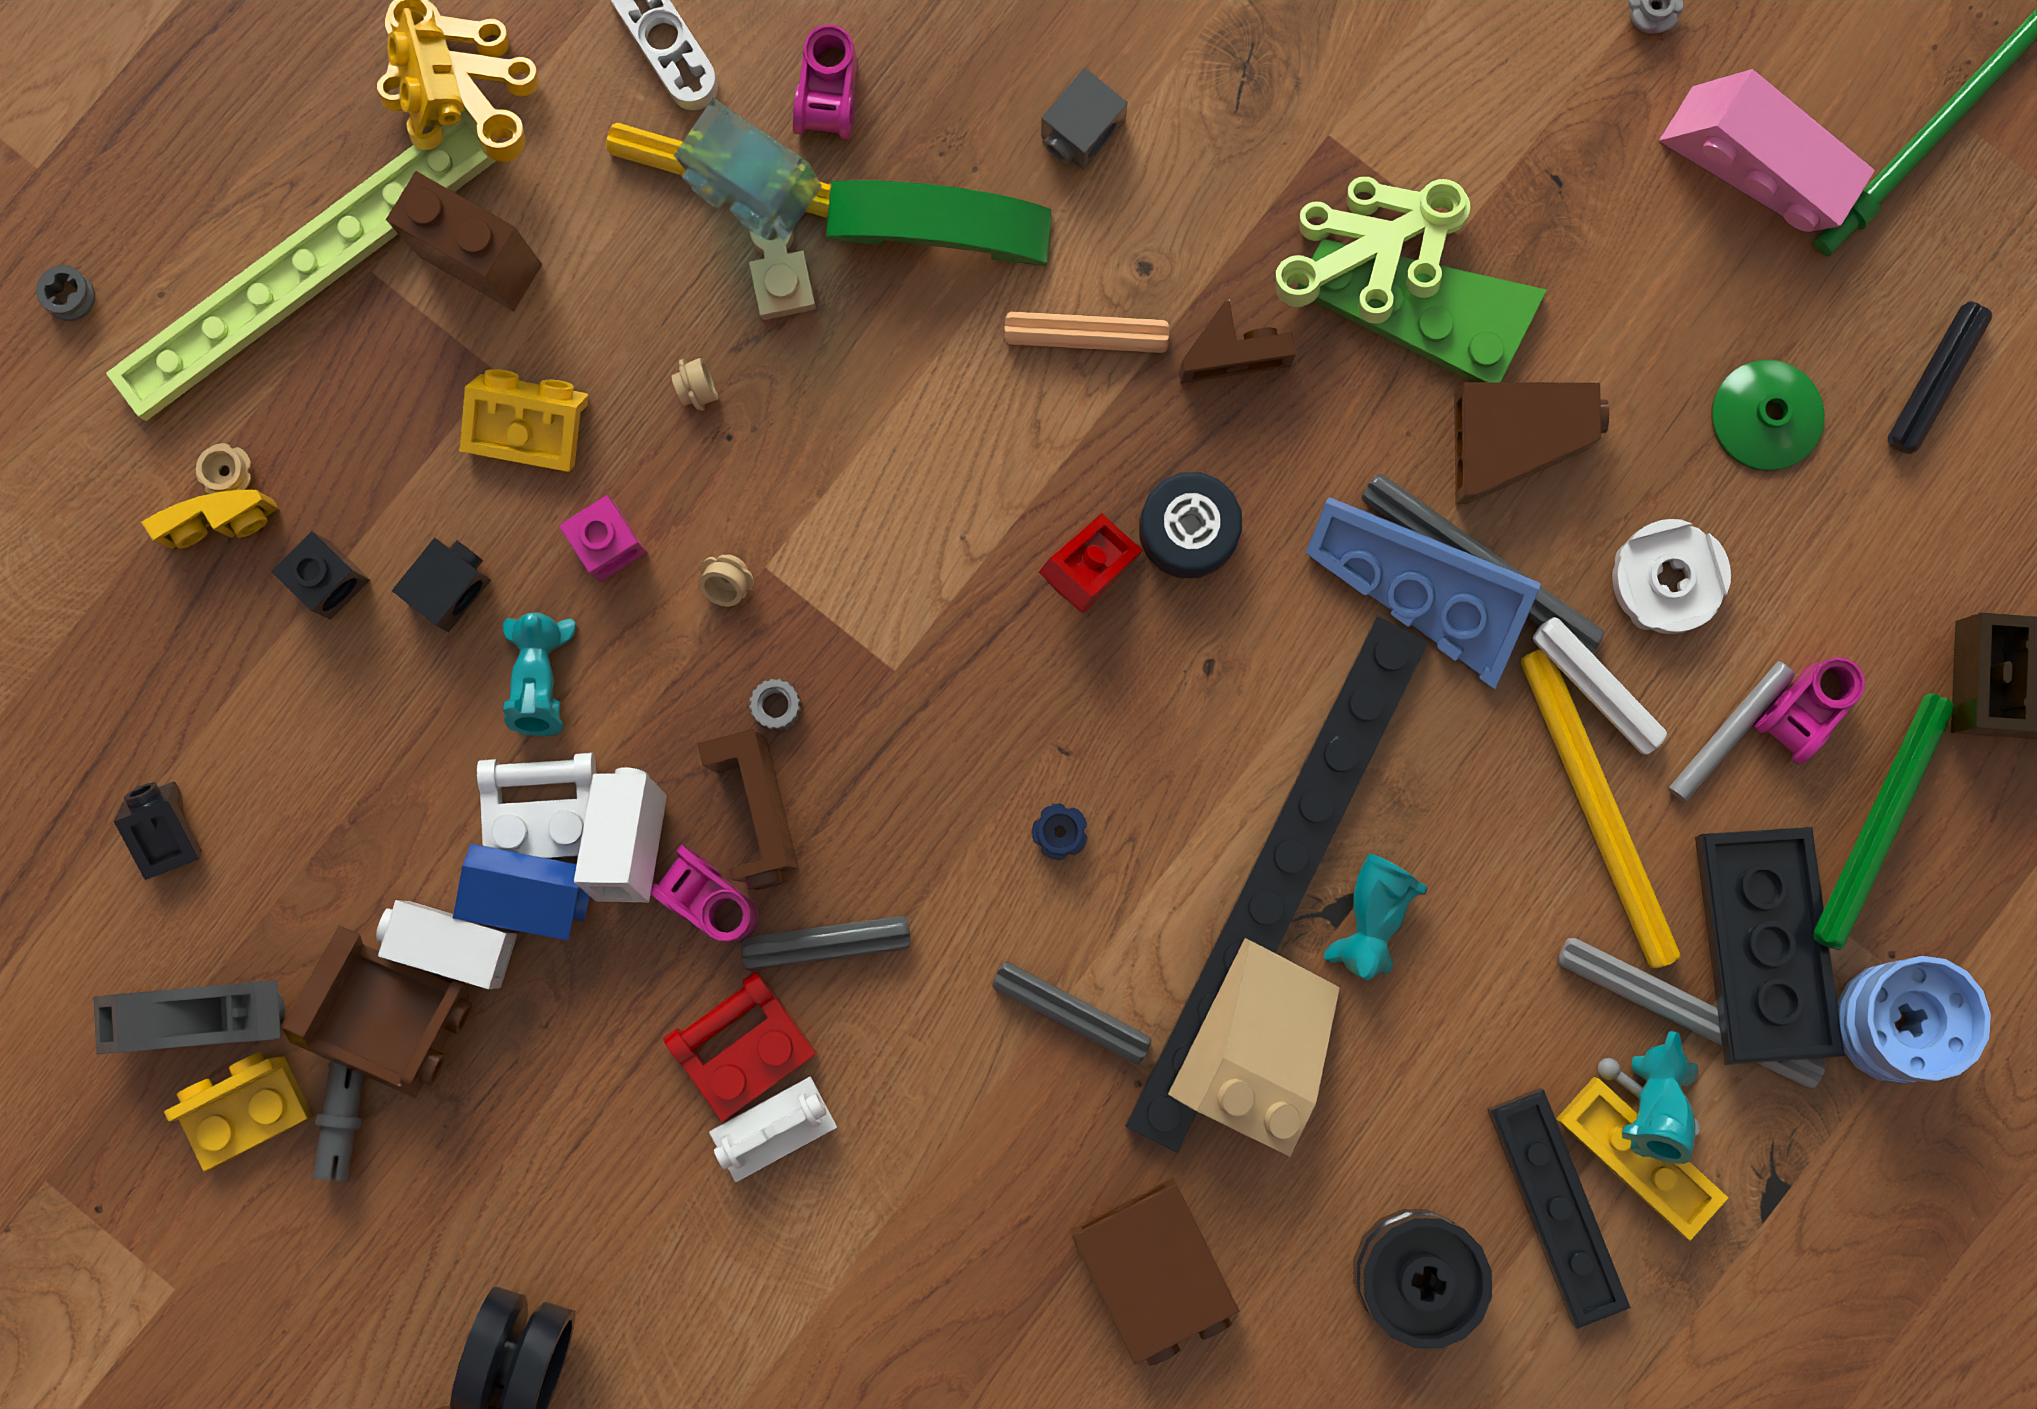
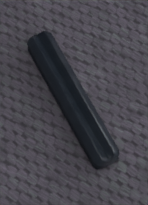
M1969 301L1960 307L1887 437L1889 445L1906 454H1912L1919 450L1992 320V312L1988 308L1973 301Z

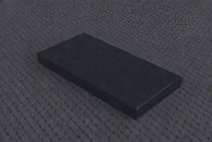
M1813 828L1708 833L1696 836L1695 842L1724 1064L1734 1065L1845 1056L1830 949L1814 939V930L1823 913L1824 906Z

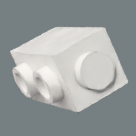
M618 768L615 770V774H593L574 883L595 901L649 903L667 795L646 772L635 768Z
M395 900L393 909L387 908L380 919L376 941L382 943L378 953L379 957L482 988L498 989L501 988L518 933L495 926L453 919V914L411 901Z

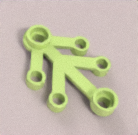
M1358 177L1349 184L1347 191V206L1353 213L1331 209L1323 202H1311L1302 208L1299 222L1301 234L1312 241L1325 239L1331 233L1358 238V240L1316 262L1301 255L1288 257L1279 264L1276 270L1275 290L1278 297L1289 306L1303 307L1318 297L1320 286L1376 257L1369 285L1360 293L1358 311L1365 321L1374 324L1382 323L1392 314L1394 296L1391 288L1403 243L1424 232L1419 259L1409 266L1406 285L1409 292L1416 297L1427 298L1433 296L1438 292L1441 284L1442 270L1439 263L1446 236L1460 230L1466 224L1470 214L1469 198L1459 184L1447 179L1432 181L1420 192L1382 185L1371 177ZM1360 192H1366L1373 197L1368 200H1361L1355 195ZM1379 207L1407 213L1394 221L1366 216L1374 213ZM1442 207L1450 212L1440 213L1433 209ZM1312 217H1320L1325 220V223L1312 225L1307 220ZM1418 274H1428L1433 280L1427 283L1420 282L1415 276ZM1294 283H1301L1307 288L1295 290L1289 288V286ZM1372 299H1379L1385 303V306L1372 308L1367 302Z

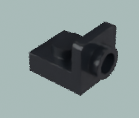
M155 782L133 789L124 796L125 801L122 802L114 820L120 835L145 880L196 861L202 852L177 804L180 790L176 782L160 787Z

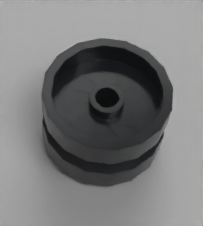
M1402 1209L1380 1218L1362 1236L1353 1258V1284L1363 1308L1391 1338L1414 1348L1441 1349L1465 1339L1483 1321L1492 1298V1270L1483 1248L1464 1228L1452 1220L1427 1209ZM1426 1266L1429 1273L1428 1279L1421 1285H1414L1411 1282L1415 1273L1423 1275L1424 1267Z
M493 1287L486 1296L467 1338L452 1388L450 1409H495L499 1401V1409H548L569 1350L575 1324V1310L544 1302L535 1309L527 1323L528 1303L526 1295L501 1287Z

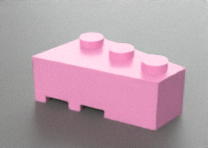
M1753 69L1692 86L1659 139V142L1782 215L1790 225L1805 232L1841 226L1875 171Z

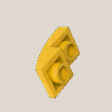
M258 490L223 491L198 496L175 504L143 520L142 524L153 541L170 549L175 547L183 549L202 540L208 534L206 528L209 526L230 538L234 536L238 538L249 536L263 528L268 522L266 517L279 508L272 498Z

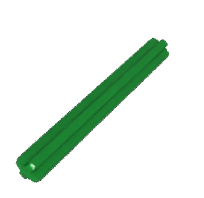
M1928 693L1923 697L1815 927L1814 939L1818 943L1835 950L1844 948L1953 714L1954 704L1949 699L1933 693Z

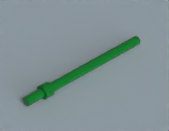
M2037 9L2026 18L1863 189L1842 225L1825 229L1814 240L1813 244L1821 254L1831 256L1856 229H1864L1880 213L1882 201L2037 40Z

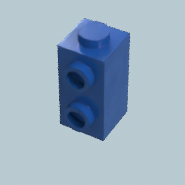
M470 844L462 865L453 919L568 940L573 920L585 921L590 896L574 883L577 864Z

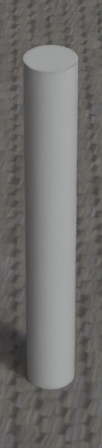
M1780 661L1773 665L1668 787L1673 796L1684 803L1690 799L1794 678L1795 673L1790 667Z

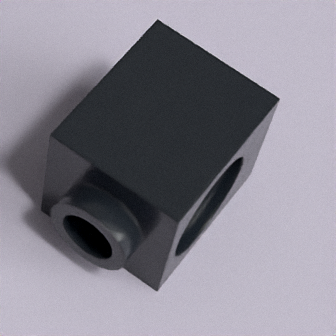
M313 531L271 571L312 612L330 620L370 580L331 541Z
M434 537L393 588L392 592L435 626L450 632L491 579L478 570V567L484 560L457 539L451 547H448Z

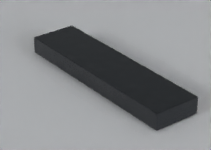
M1539 1088L1488 1108V1113L1572 1325L1578 1329L1631 1308L1544 1089Z

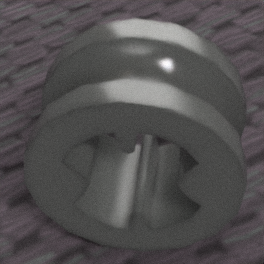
M58 265L51 267L41 275L37 282L36 294L38 301L46 310L61 320L75 321L81 319L90 312L94 305L95 291L92 283L71 266ZM68 281L77 289V292L69 294L67 303L63 304L54 295L55 293L62 292L64 282Z

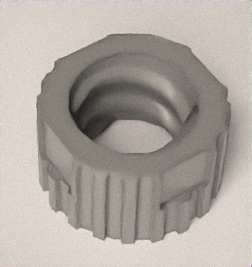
M770 679L769 681H763L761 685L757 686L756 690H753L749 708L752 710V716L764 729H776L782 732V730H788L789 727L794 726L795 722L799 720L798 715L801 711L800 705L802 702L796 689L789 682H783L782 679ZM774 693L782 694L788 700L787 712L779 718L768 716L763 710L765 699Z

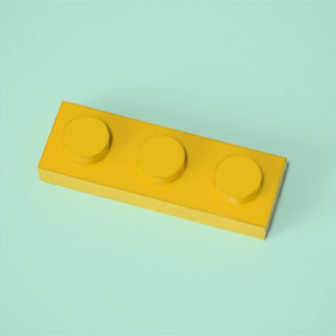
M1593 1077L1556 1120L1681 1236L1691 1241L1726 1202L1728 1197L1690 1162L1685 1164L1669 1163L1635 1154L1630 1149L1632 1141L1622 1138L1623 1126L1632 1124L1637 1119L1638 1114L1599 1078Z

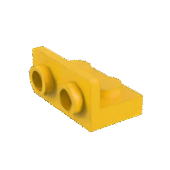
M501 369L486 370L484 374L478 375L465 386L459 451L570 472L575 466L580 414L588 406L589 394L573 391L574 386L571 383L561 380H542L540 384L520 381L519 375L512 371Z
M261 1052L253 1054L228 1067L232 1077L214 1086L208 1078L176 1094L180 1103L165 1110L164 1113L168 1122L180 1121L203 1172L211 1170L313 1118L312 1112L285 1056L264 1059Z

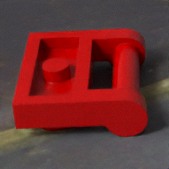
M757 970L742 980L744 986L686 1029L681 1031L679 1028H676L663 1037V1041L670 1053L685 1069L721 1122L728 1119L817 1054L816 1050ZM758 1004L768 1018L705 1063L696 1049Z

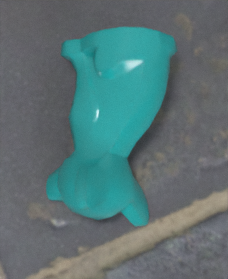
M539 612L527 613L520 616L518 620L506 619L503 622L504 635L508 642L517 646L520 653L511 673L510 698L503 703L502 712H504L505 725L510 730L525 735H557L563 731L564 724L560 720V701L554 699L553 695L554 676L548 655L557 647L569 643L575 636L576 622L574 619L569 618L556 623L554 619Z
M1368 853L1359 871L1354 890L1353 909L1356 919V932L1350 937L1338 939L1330 944L1325 950L1323 958L1330 963L1343 962L1349 971L1367 981L1380 973L1384 975L1389 974L1394 962L1390 957L1387 942L1402 927L1405 913L1411 900L1418 895H1426L1428 887L1397 865L1377 855Z
M1670 1031L1665 1044L1651 1047L1645 1056H1634L1632 1059V1071L1647 1082L1639 1093L1640 1104L1637 1119L1632 1124L1623 1126L1622 1138L1632 1141L1630 1149L1639 1156L1652 1157L1669 1163L1685 1164L1690 1162L1693 1153L1696 1124L1691 1104L1683 1093L1681 1086H1689L1693 1083L1698 1075L1699 1068L1697 1064L1690 1063L1683 1053L1679 1033Z

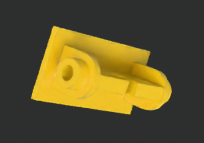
M404 8L396 32H390L388 37V58L390 64L397 66L401 79L399 95L402 110L410 113L415 136H421L427 120H438L444 126L458 123L461 119L460 114L464 110V104L455 74H434V72L450 73L452 68L443 30L436 27V24L432 21H421L414 25L410 9Z

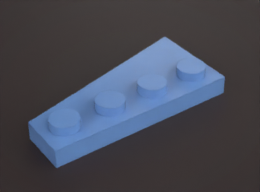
M1331 497L1325 502L1306 550V554L1360 593L1371 595L1391 610L1390 614L1408 627L1410 625L1414 626L1435 641L1437 648L1453 660L1460 659L1480 674L1479 678L1494 689L1497 687L1541 586L1540 582Z

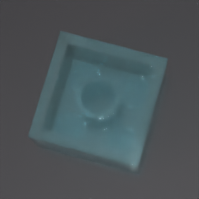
M712 98L674 155L685 169V173L681 178L692 186L691 190L718 209L724 201L730 204L729 211L739 218L737 221L764 240L772 233L785 242L822 187L809 162L714 98Z

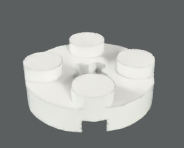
M1665 519L1643 527L1616 552L1614 559L1615 565L1612 572L1613 588L1619 605L1630 616L1633 624L1643 630H1653L1662 634H1678L1699 627L1714 616L1722 603L1723 597L1728 593L1731 583V569L1724 548L1710 533L1705 534L1699 528L1690 526L1692 523L1681 519ZM1663 562H1670L1673 570H1683L1685 579L1677 583L1678 592H1671L1667 585H1660L1657 575L1663 572Z

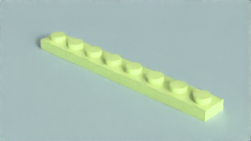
M464 109L460 114L461 119L458 123L451 126L442 125L444 138L438 147L431 150H421L412 145L107 371V376L137 416L145 421L149 420L398 235L386 221V218L415 171L456 192L495 163L496 160L488 157L483 152L477 134V125Z

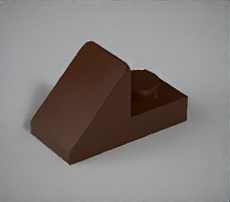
M1227 298L1183 358L1179 370L1180 384L1290 367L1296 356L1293 333L1277 334L1276 328H1260L1244 333V340L1236 341L1230 299Z

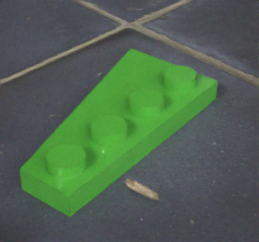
M1322 238L1312 259L1316 262L1348 244ZM1400 256L1391 288L1394 296L1392 314L1386 321L1374 324L1365 321L1360 316L1358 306L1361 291L1369 285L1376 257L1320 286L1319 295L1313 301L1314 303L1472 382H1501L1547 291L1542 288L1440 265L1442 277L1438 292L1431 297L1420 298L1411 294L1406 285L1408 268L1415 259ZM1418 274L1415 276L1420 282L1427 283L1433 280L1428 274ZM1299 283L1296 290L1306 289L1307 287ZM1372 299L1367 302L1372 308L1385 306V303L1379 299Z

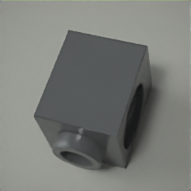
M1084 68L1041 118V136L1045 138L1043 145L1062 163L1068 164L1072 160L1084 170L1126 121L1128 102Z

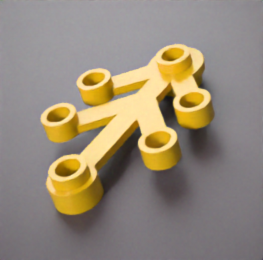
M394 0L390 4L385 17V27L388 36L390 32H396L404 8H409L414 24L421 21H432L436 24V27L443 30L445 40L476 44L477 51L481 55L449 51L452 62L450 73L434 72V74H455L464 109L477 125V134L483 152L488 157L499 162H509L517 158L526 143L520 118L508 110H495L471 79L476 78L505 83L508 91L516 96L530 95L538 88L539 78L536 66L530 59L525 57H515L510 60L497 58L505 54L509 48V39L504 24L496 19H485L478 22L440 16L437 8L428 0ZM491 35L499 36L497 40L492 42L483 41ZM389 62L386 74L377 83V90L385 108L391 111H402L400 95L388 94L390 90L400 88L401 83L397 66H392ZM520 73L529 75L523 80L513 79L515 75ZM409 117L406 127L410 140L416 148L431 150L442 143L444 132L438 120H427L425 127H433V130L427 134L415 136L411 117ZM503 138L510 139L503 143H496L498 140Z

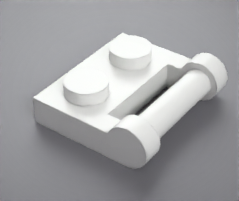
M575 754L574 760L499 765L497 759L479 760L477 764V783L481 801L483 846L547 859L578 857L593 774H597L594 754ZM575 782L577 786V799L502 804V787Z

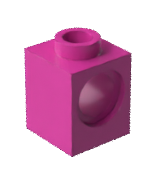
M608 495L559 525L589 574L600 583L648 553L618 505Z

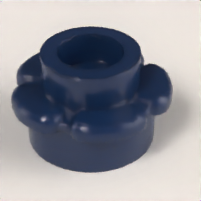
M1059 803L1051 804L1041 811V818L1034 821L1032 837L1034 842L1042 847V853L1045 856L1055 860H1062L1066 855H1076L1084 848L1087 842V835L1084 833L1087 822L1084 815L1078 809L1073 807L1067 809L1063 804ZM1056 827H1064L1066 834L1063 837H1057L1055 835Z

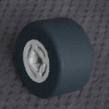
M1180 472L1162 480L1149 493L1139 519V540L1147 558L1161 571L1178 578H1201L1217 571L1232 556L1242 533V510L1234 493L1221 480L1202 472Z

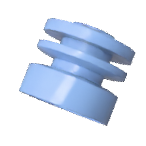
M1918 956L1865 968L1846 983L1837 1000L1844 1053L1857 1069L1876 1080L1913 1083L1917 1081H1938L1960 1075L1978 1061L1989 1040L1991 1013L1984 991L1966 970L1947 959ZM1904 1012L1908 1022L1901 1026V1031H1898L1894 1022L1898 1021L1901 1018V1013Z

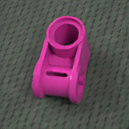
M832 24L821 25L813 29L806 38L800 82L798 83L794 100V134L803 135L806 130L838 133L841 140H850L855 113V85L858 64L853 41L849 34L841 27ZM828 48H837L845 53L841 63L834 67L821 66L817 59L822 51Z
M1839 657L1810 664L1788 689L1770 704L1758 718L1754 728L1761 734L1768 731L1792 752L1791 759L1798 765L1803 764L1823 746L1832 734L1834 727L1862 696L1865 687L1862 670L1851 660ZM1826 670L1836 673L1840 678L1841 692L1834 700L1828 698L1822 692L1820 686L1821 677Z
M681 844L676 850L679 856L659 884L652 883L651 895L683 919L689 920L707 935L718 941L740 942L744 938L751 936L759 921V912L754 901L722 877V873L709 862ZM734 900L741 906L743 918L739 927L727 933L718 926L716 920L717 911L724 902Z

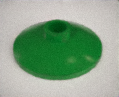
M1759 360L1739 367L1725 378L1714 396L1711 420L1719 444L1731 458L1755 470L1775 471L1788 468L1800 462L1815 448L1823 431L1825 412L1818 389L1801 370L1781 361ZM1768 402H1774L1781 407L1782 418L1780 420H1773L1768 417L1766 413V404Z

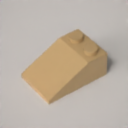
M1245 938L1168 1095L1195 1111L1290 1157L1316 1105L1340 987Z

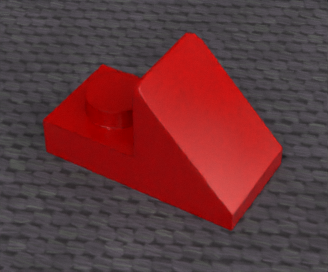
M1101 513L1053 554L1038 573L1062 597L1066 598L1080 612L1084 613L1096 603L1143 550Z

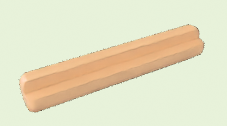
M1028 312L1007 313L1004 326L1005 342L1012 345L1163 353L1167 350L1170 332L1169 323L1165 320Z

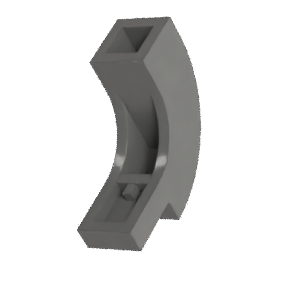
M277 980L93 997L96 1054L281 1039L280 1026L285 1017V1005L281 994L278 992Z

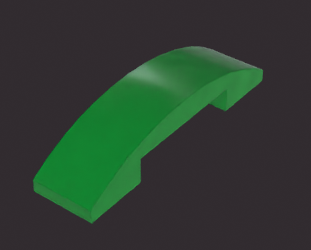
M880 180L831 181L826 239L879 246L882 245L884 240L991 253L992 260L1046 266L1048 262L1052 209L1008 196L951 186Z

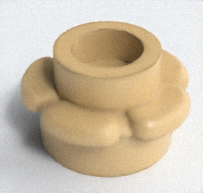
M684 358L679 360V372L672 375L675 391L683 406L693 404L697 410L704 411L705 404L718 400V392L710 370L703 358H698L688 363Z
M226 443L215 444L199 456L196 464V476L198 481L205 485V491L208 494L245 490L251 481V475L248 473V469L252 465L248 454L241 448L236 447L233 449ZM224 466H228L230 470L226 476L220 474V470Z
M721 555L718 559L708 557L701 564L700 571L703 575L699 581V588L702 594L714 604L725 607L734 606L742 598H745L748 593L747 590H751L754 586L752 573L747 569L746 564L736 556Z

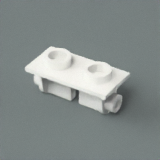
M810 1076L714 1128L709 1133L717 1146L714 1149V1153L718 1162L724 1170L729 1169L736 1183L837 1128V1125Z

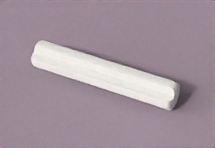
M1553 617L1537 629L1533 636L1534 643L1641 754L1647 755L1653 752L1664 742L1667 736L1666 730L1560 619Z

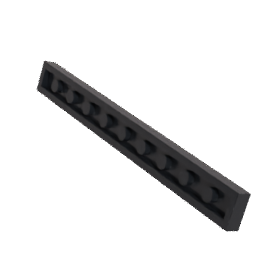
M1378 616L1374 619L1125 1123V1127L1176 1153L1178 1152L1197 1111L1168 1095L1189 1050L1244 939L1246 938L1276 953L1429 641Z

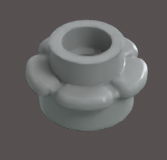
M1628 0L1630 19L1633 25L1644 33L1656 34L1666 32L1672 29L1678 22L1677 15L1683 11V0ZM1653 1L1660 3L1661 8L1659 10L1652 8L1651 3Z

